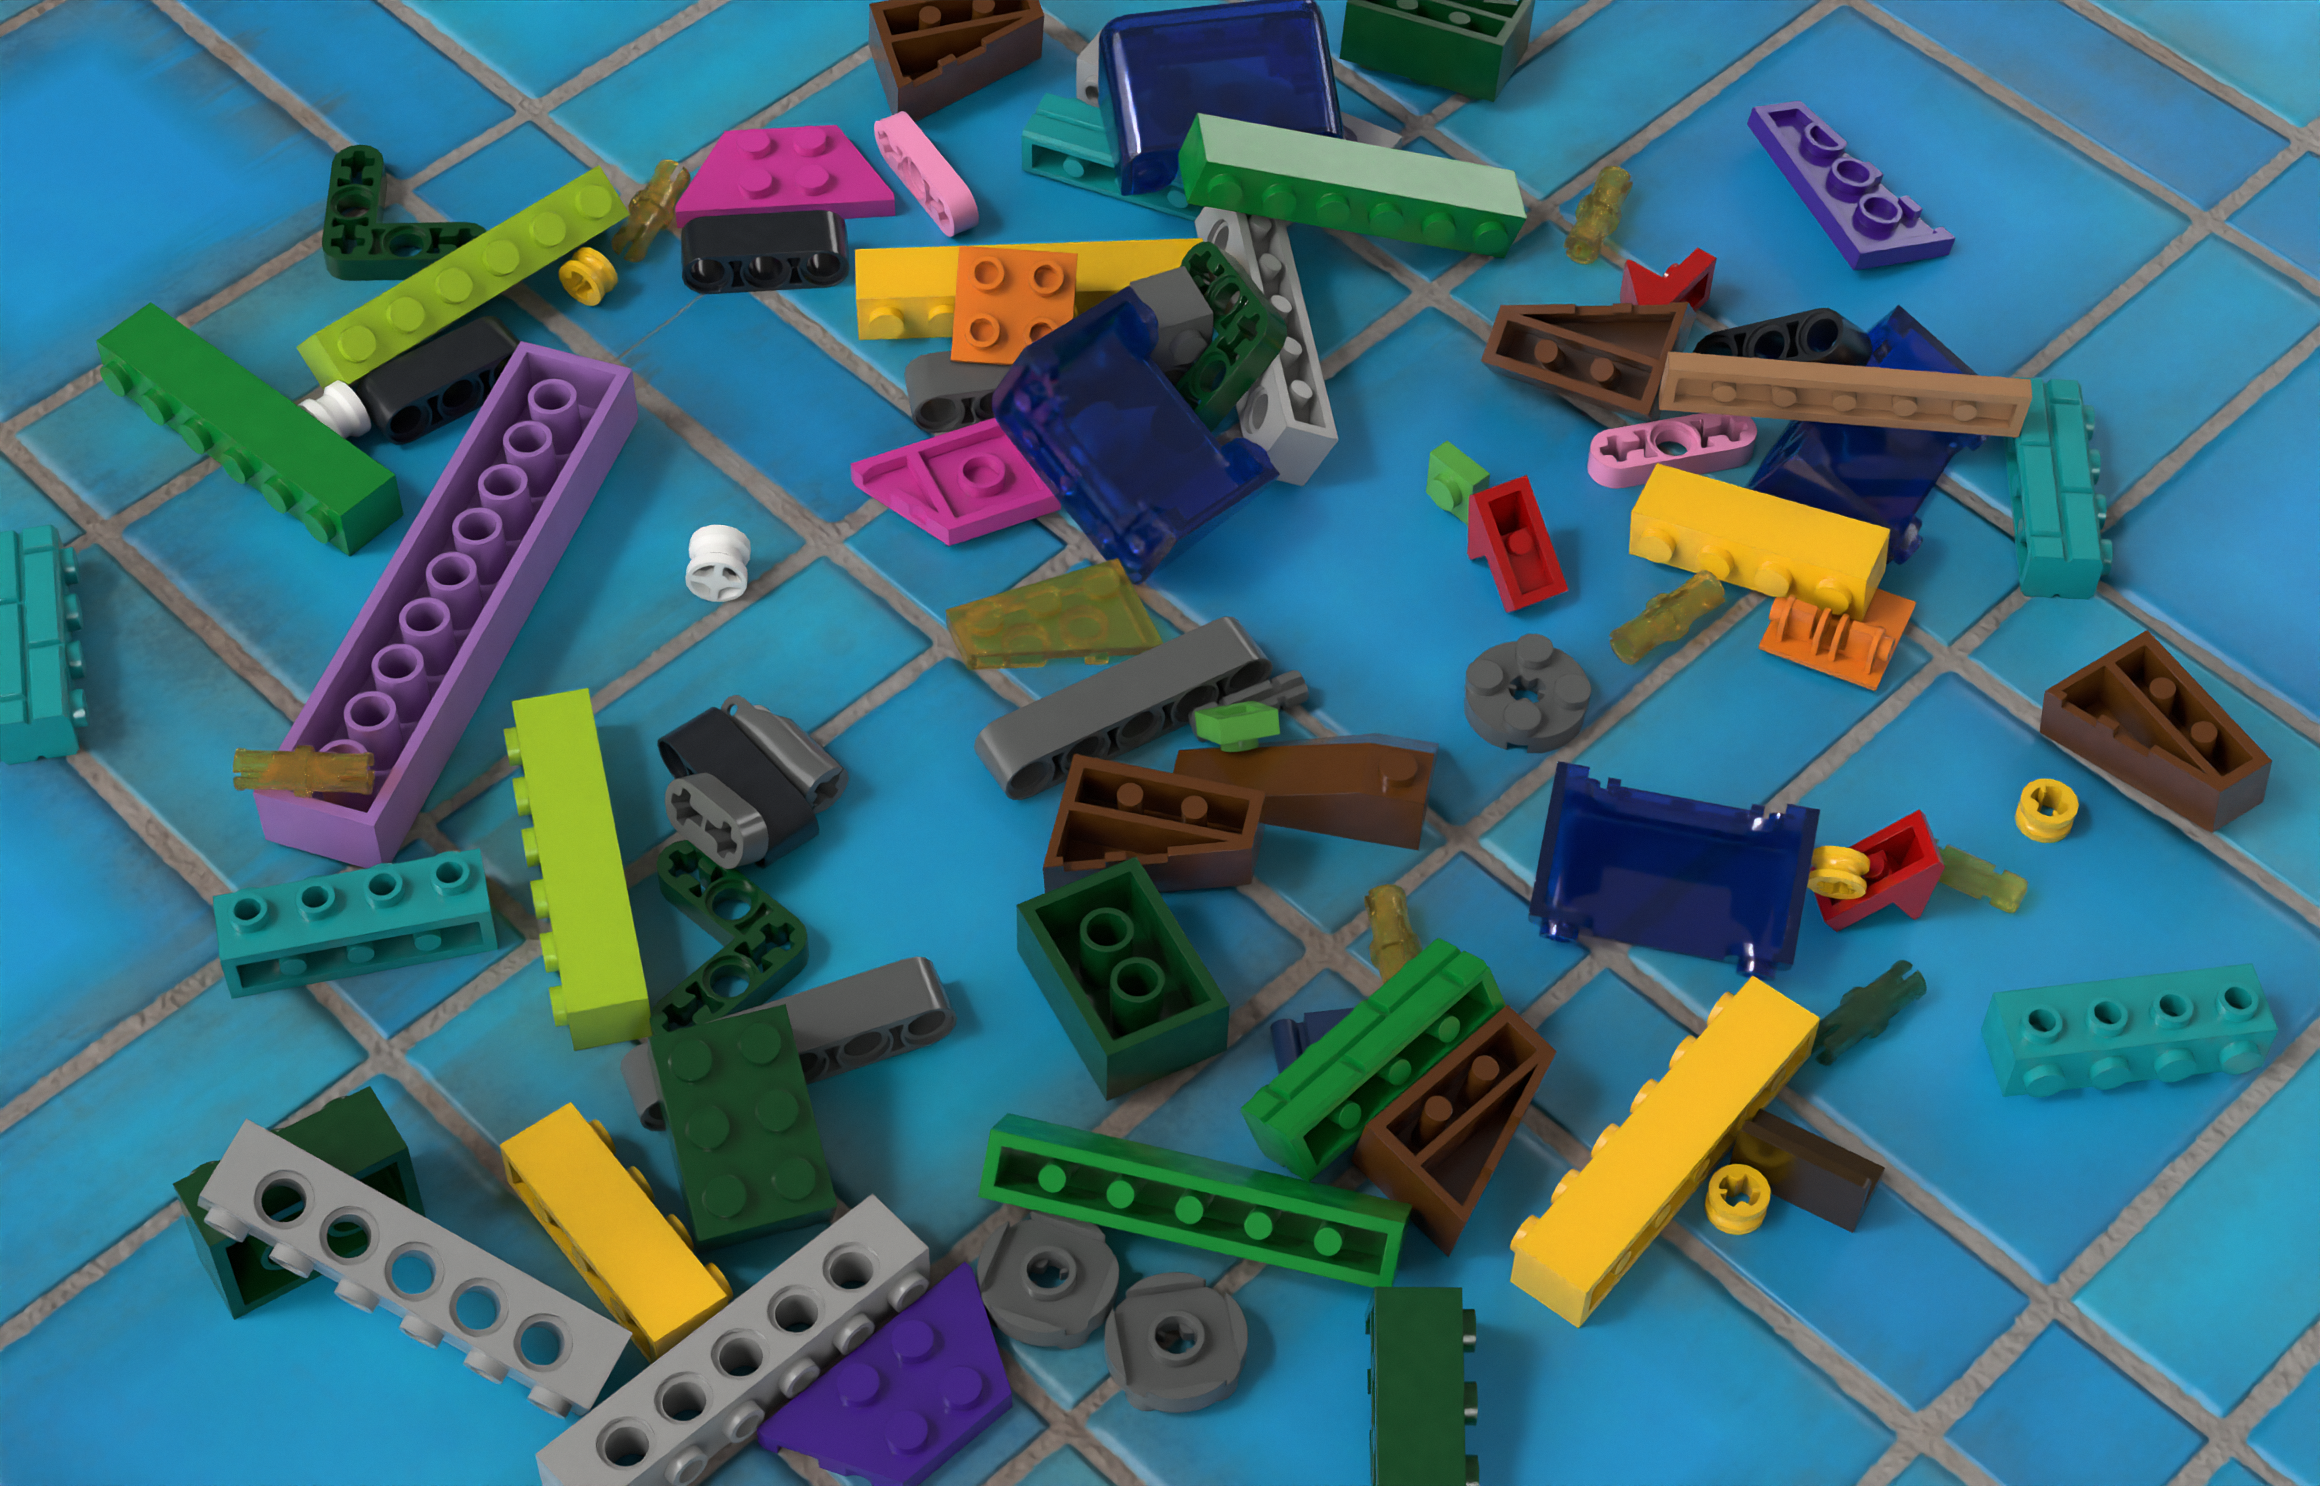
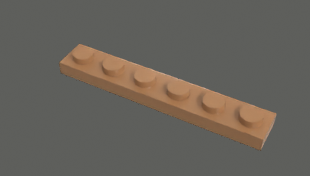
M1668 351L1659 389V410L2019 437L2032 400L2031 379Z

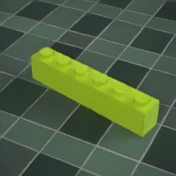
M598 165L316 332L296 346L323 390L326 386L337 380L350 385L629 216L630 213L604 171Z
M584 688L512 701L516 727L503 730L510 767L523 765L525 774L523 777L512 778L519 817L532 815L534 827L521 829L528 868L541 866L543 879L530 881L537 920L550 918L552 926L551 932L539 934L546 973L559 971L562 985L549 987L555 1026L569 1025L574 1051L650 1037L652 1032L649 1020L651 1017L649 999L589 689Z

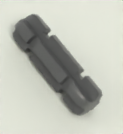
M1292 670L1270 679V683L1266 680L1218 700V705L1213 701L1193 709L1188 714V719L1197 740L1205 742L1207 739L1197 736L1195 711L1253 700L1277 708L1278 712H1280V708L1286 710L1305 702L1309 698V692L1301 673L1297 670Z

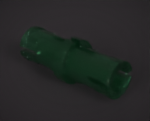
M1898 960L1889 970L1866 987H1853L1842 996L1840 1006L1819 1022L1811 1055L1823 1045L1826 1050L1820 1053L1815 1060L1819 1064L1830 1066L1840 1055L1863 1038H1876L1883 1033L1891 1017L1914 1000H1919L1926 994V982L1919 970L1904 980L1902 976L1909 972L1913 965L1908 961Z

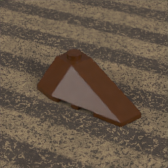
M1370 733L1259 743L1257 748L1237 752L1222 751L1221 746L1184 749L1178 751L1173 773L1266 791L1265 824L1419 851L1439 743Z

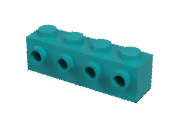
M480 848L461 852L447 851L428 858L394 864L380 863L367 869L328 876L314 875L300 881L261 888L247 887L234 893L212 896L219 959L231 999L499 950Z
M2253 963L1994 992L1981 1028V1033L2003 1097L2025 1094L2032 1097H2046L2060 1090L2085 1087L2108 1090L2128 1082L2159 1079L2163 1082H2176L2190 1075L2224 1072L2230 1075L2243 1074L2254 1068L2262 1067L2278 1032V1027Z

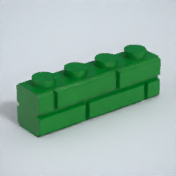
M1440 938L1434 940L1415 958L1407 961L1400 971L1369 996L1368 999L1357 1004L1349 1015L1319 1041L1311 1044L1297 1060L1268 1085L1261 1087L1241 1107L1240 1111L1262 1153L1282 1167L1287 1166L1290 1172L1308 1183L1361 1137L1366 1124L1506 1006L1490 967L1487 966L1484 960L1466 951L1461 953L1458 947Z

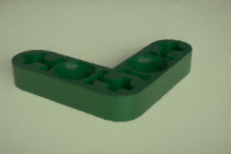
M354 145L342 149L333 159L322 248L327 270L335 278L347 281L406 280L487 232L484 227L470 222L383 223L387 177L382 154L378 149L368 145ZM362 171L361 179L363 185L354 184L353 178H356L358 172ZM360 206L369 209L367 213L359 217L350 218L341 215L343 211L352 207ZM347 239L356 240L357 243L351 254H347ZM404 246L422 248L414 256L398 257L393 254L397 249ZM439 248L440 253H434L433 249Z
M1204 241L1196 244L1187 252L1180 267L1185 266L1213 311V327L1219 335L1160 403L1151 422V433L1157 442L1178 454L1185 455L1194 452L1202 445L1277 357L1287 337V326L1284 319L1236 258L1215 244ZM1209 270L1217 277L1212 283L1209 282ZM1240 291L1237 303L1228 314H1225L1229 300L1236 292ZM1226 367L1223 381L1216 390L1211 392L1215 377Z
M688 840L674 842L665 847L659 854L656 867L662 895L724 947L660 999L652 1008L651 1017L649 1018L652 1036L670 1032L669 1025L673 1022L680 1026H686L693 1022V1026L760 1006L804 969L809 958L808 937L805 926L796 916L737 869H725L719 866ZM679 869L686 872L676 878L675 872ZM698 869L700 882L687 873ZM701 885L706 889V890L703 892V894H702V891H701ZM727 900H741L750 906L747 914L739 919H723L715 913L718 905ZM788 941L790 942V949L787 951L780 947H775L767 953L766 944L770 942L777 946H782ZM761 963H762L763 973H760V971H759V969H758V966H759ZM727 976L740 977L749 984L743 993L734 997H722L714 993L712 987L718 980ZM697 1000H700L703 1005L699 1010Z

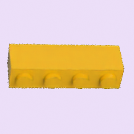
M1657 463L1631 511L1629 554L1655 563H1662L1697 573L1710 579L1721 580L1762 592L1772 597L1789 598L1792 594L1797 596L1798 600L1817 606L1820 610L1824 611L1828 607L1833 609L1832 614L1842 616L1845 613L1850 615L1851 619L1862 622L1885 573L1891 529Z
M569 1102L500 1144L508 1183L619 1325L632 1332L630 1339L650 1364L654 1363L728 1306V1302L733 1299L732 1289L719 1268L713 1263L703 1266L692 1253L694 1249L693 1242L681 1221L674 1214L664 1218L653 1204L655 1201L653 1191L643 1174L635 1166L625 1169L614 1156L616 1148L605 1127L597 1119L587 1122L572 1102Z

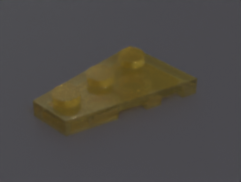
M1118 558L946 609V626L968 670L1043 667L1049 659L1084 657L1085 665L1108 664V656L1139 655L1163 644Z

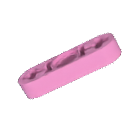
M901 111L876 121L874 124L875 139L884 160L942 232L951 237L976 227L979 222V214L971 191L906 112Z
M1698 413L1604 430L1592 439L1587 465L1588 473L1598 484L1618 489L1646 484L1657 463L1694 474L1737 468L1745 465L1753 455L1757 426L1753 419L1747 416ZM1668 441L1676 442L1683 445L1688 452L1678 456L1667 455L1661 452L1657 445Z

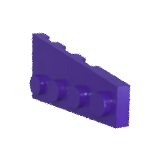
M1800 100L1752 108L1747 122L1748 127L1854 271L1949 255L1956 238L1943 226L1934 230L1919 218L1923 209L1908 195L1902 196L1899 199L1881 184L1884 174L1869 161L1863 162L1849 156L1845 152L1848 142Z

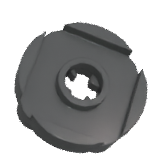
M1526 634L1521 636L1518 641L1506 642L1489 648L1468 666L1464 685V714L1473 730L1481 738L1494 746L1507 750V743L1509 742L1515 745H1528L1527 753H1545L1566 745L1579 734L1589 707L1591 685L1580 665L1565 652L1554 648L1552 642L1547 637L1540 634ZM1528 690L1538 695L1537 699L1539 702L1532 703L1528 698L1516 700L1512 696H1515L1516 691Z
M1041 1211L1030 1212L1031 1219L1019 1221L1011 1227L1009 1221L996 1228L986 1240L979 1255L977 1266L978 1288L990 1325L999 1328L1000 1331L1009 1337L1030 1345L1057 1346L1068 1350L1080 1347L1086 1343L1090 1333L1100 1327L1108 1318L1118 1296L1119 1265L1116 1255H1113L1112 1250L1105 1243V1234L1096 1224ZM1048 1266H1054L1061 1269L1060 1280L1066 1281L1057 1287L1041 1288L1037 1286V1281H1031L1029 1276L1032 1272L1044 1274Z
M1183 1272L1156 1274L1134 1284L1126 1291V1299L1116 1307L1115 1311L1112 1308L1105 1325V1360L1113 1380L1125 1391L1127 1401L1134 1408L1141 1411L1159 1410L1170 1413L1195 1411L1205 1408L1216 1401L1229 1398L1238 1386V1378L1246 1363L1248 1330L1246 1320L1238 1303L1226 1292L1224 1298L1217 1291L1206 1287V1279ZM1179 1330L1183 1340H1194L1196 1344L1191 1349L1186 1348L1184 1353L1172 1354L1161 1349L1156 1341L1165 1343V1332Z

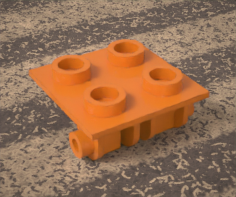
M959 246L951 362L1070 369L1078 253Z
M1877 588L1861 622L1851 619L1850 615L1845 613L1842 616L1832 614L1833 609L1828 607L1824 611L1820 610L1817 606L1798 600L1797 596L1792 594L1789 598L1777 596L1768 617L1771 622L1758 649L1876 691L1917 602Z

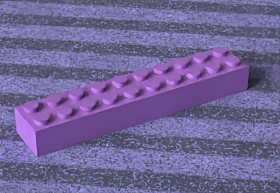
M520 341L253 791L266 840L364 868H370L380 863L392 862L638 420L634 379L631 368Z

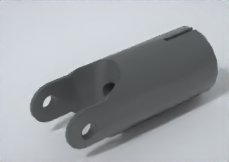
M740 695L730 696L724 701L721 711L802 794L814 814L826 810L841 797L849 780L848 772L792 719L774 715L763 705L753 706ZM734 705H737L738 709L733 716H731V708Z

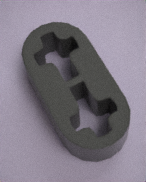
M707 772L674 779L668 785L665 792V808L671 825L716 864L725 869H731L758 862L765 856L769 837L767 826L762 816L753 806L715 776Z

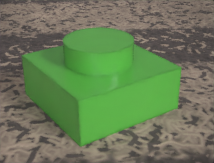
M1447 440L1430 452L1426 493L1431 496L1437 506L1445 511H1450L1468 526L1469 496L1489 488L1490 473Z
M1253 700L1195 711L1197 736L1220 744L1222 751L1237 752L1251 750L1259 746L1258 738L1280 734L1278 709Z

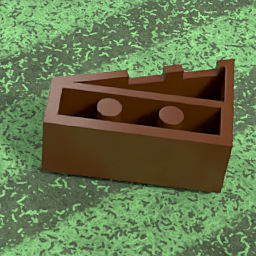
M886 0L869 4V48L892 115L904 111L914 122L1040 59L1042 56L1044 13L1039 0Z
M1689 302L1670 303V305L1613 303L1611 306H1577L1576 304L1500 305L1481 362L1494 373L1644 422L1658 421L1662 410H1659V389L1668 351H1684L1696 313Z
M2148 630L2045 690L2040 724L2041 734L2211 833L2261 804L2264 800L2272 760Z
M1074 754L1043 864L1045 893L1134 857L1138 858L1159 893L1249 885L1252 883L1265 831L1266 791Z
M1506 1005L1366 1124L1351 1161L1390 1200L1412 1204L1410 1220L1448 1258L1533 1100L1557 1051L1509 1005Z

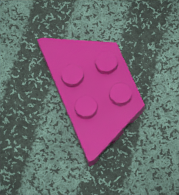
M837 125L724 131L675 205L677 228H683L687 222L694 218L720 215L824 210L834 212L843 219L895 216L894 193Z
M1060 396L851 463V480L857 488L948 546L1061 510L1067 401L1064 396Z

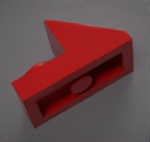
M1697 247L1681 264L1673 263L1666 270L1663 277L1628 259L1624 266L1620 303L1670 305V303L1689 302L1696 312L1710 297L1717 258Z
M1527 475L1469 496L1467 554L1470 560L1486 556L1506 613L1568 591Z
M1919 809L1848 847L1865 854L1870 859L1869 871L1861 875V878L1866 881L1867 885L1866 893L1862 897L1856 899H1836L1814 892L1824 922L1836 932L1893 902L1913 920L1918 919L1945 868L1926 815ZM1812 866L1811 868L1807 869V874H1809L1811 871L1816 870V868Z

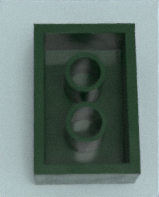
M1137 857L1016 905L1017 951L1106 1101L1227 1051L1230 1005Z
M786 1004L648 1037L647 1055L696 1254L833 1220L837 1209V1202Z
M371 1086L350 1096L335 1098L324 1105L320 1111L286 1128H277L270 1131L426 1218L408 1146ZM220 1160L210 1161L198 1166L189 1176L173 1183L198 1257L235 1320L323 1274L313 1269L308 1278L299 1276L269 1258L274 1248L249 1233L243 1242H239L206 1224L204 1219L209 1211L198 1206L199 1195ZM279 1186L272 1188L261 1199L264 1212L275 1221L290 1222L303 1213L304 1206L300 1195L289 1187ZM340 1222L333 1225L327 1231V1243L330 1249L340 1257L355 1258L367 1250V1236L357 1224Z

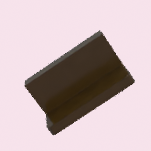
M1761 1108L1757 1111L1752 1122L1745 1120L1737 1132L1729 1165H1748L1758 1170L1767 1179L1771 1188L1770 1194L1851 1233L1855 1231L1881 1182L1885 1167Z

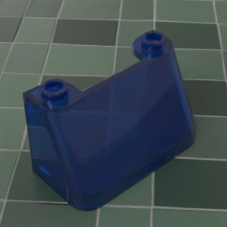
M1255 0L1127 14L1109 21L1100 32L1098 48V105L1121 196L1157 192L1172 183L1179 169L1178 154L1197 113L1345 140L1325 20L1321 8L1315 0Z
M1127 286L1025 347L994 391L991 401L996 421L1004 433L1111 568L1130 584L1139 585L1163 570L1267 490L1280 473L1271 463L1267 452L1260 445L1246 438L1236 437L1224 446L1220 445L1149 356L1159 340L1158 319L1154 311L1141 301L1130 286Z
M1900 305L1896 306L1866 331L1872 343L1871 358L1866 367L1978 375ZM1790 420L1744 488L1891 529L1886 565L1892 561L1897 565H1902L1916 552L1924 540L1918 534L1923 521L1915 514L1952 457L1966 446L1971 451L1976 450L1990 435Z
M1557 761L1528 914V921L1540 926V937L1560 943L1576 944L1578 943L1579 935L1729 963L1737 965L1735 972L1737 975L1745 978H1751L1753 975L1761 981H1775L1777 971L1791 970L1795 958L1820 809L1787 803L1785 814L1769 813V817L1766 819L1763 818L1765 806L1752 804L1750 810L1623 787L1620 786L1621 779L1610 777L1608 778L1607 788L1604 789L1600 787L1601 782L1599 780L1588 778L1590 767Z

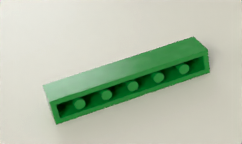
M1197 113L1178 154L1186 202L1188 204L1498 258H1505L1527 219L1514 170Z
M150 302L96 340L103 364L100 368V374L105 384L113 393L119 397L128 396L142 406L144 412L153 422L160 426L167 424L182 435L184 441L193 451L201 455L207 453L221 463L225 471L236 482L240 484L247 482L257 489L276 511L282 514L288 512L304 523L310 534L319 542L324 544L330 542L350 557L404 515L394 473Z
M1007 1113L990 1130L978 1193L980 1198L1371 1288L1375 1286L1393 1287L1401 1265L1413 1206L1412 1204L1315 1182L1308 1183L1302 1179Z

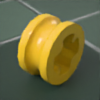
M589 247L578 249L573 254L572 259L565 262L558 272L559 279L570 296L588 306L599 304L603 300L605 293L612 291L618 282L617 273L610 261L600 252Z
M2054 779L2034 780L2023 788L2014 816L2016 825L2022 834L2031 840L2041 843L2058 842L2070 833L2079 803L2073 790L2061 781ZM2042 805L2054 809L2051 816L2038 812L2041 810Z
M1821 846L1811 852L1810 862L1816 870L1811 871L1807 875L1806 884L1810 890L1822 896L1836 899H1856L1866 893V881L1861 878V875L1869 871L1870 859L1865 854L1854 849L1839 846Z
M1731 1164L1723 1166L1714 1172L1709 1181L1704 1204L1707 1218L1717 1229L1727 1234L1743 1235L1751 1233L1760 1227L1765 1219L1767 1206L1770 1202L1771 1188L1767 1179L1758 1170L1748 1165ZM1740 1192L1748 1195L1750 1198L1748 1203L1740 1201L1734 1207L1725 1202L1726 1195L1734 1198Z

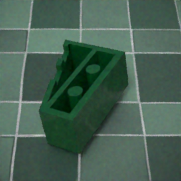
M1348 0L1346 3L1339 59L1357 63L1366 70H1381L1403 76L1419 85H1434L1456 91L1469 99H1484L1495 102L1527 50L1535 0Z
M1375 1286L1365 1313V1334L1370 1335L1371 1369H1367L1368 1394H1371V1430L1369 1432L1371 1486H1479L1478 1455L1465 1454V1426H1476L1478 1414L1476 1381H1464V1353H1475L1476 1348L1475 1309H1463L1462 1287Z

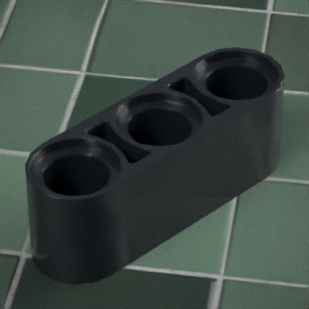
M824 210L694 218L687 222L681 231L682 279L690 290L702 294L812 289L835 286L844 281L850 269L845 220L834 212Z
M1818 308L1713 332L1697 343L1693 353L1866 367L1871 358L1872 343L1864 330L1830 308Z
M484 316L373 370L361 380L355 394L366 408L370 420L386 439L395 445H404L482 407L519 345L520 340L501 319L496 316Z
M711 707L658 739L657 746L661 758L675 779L707 772L719 779L759 812L767 826L769 840L767 852L760 861L754 863L756 866L764 869L819 835L818 821L806 799L720 709Z

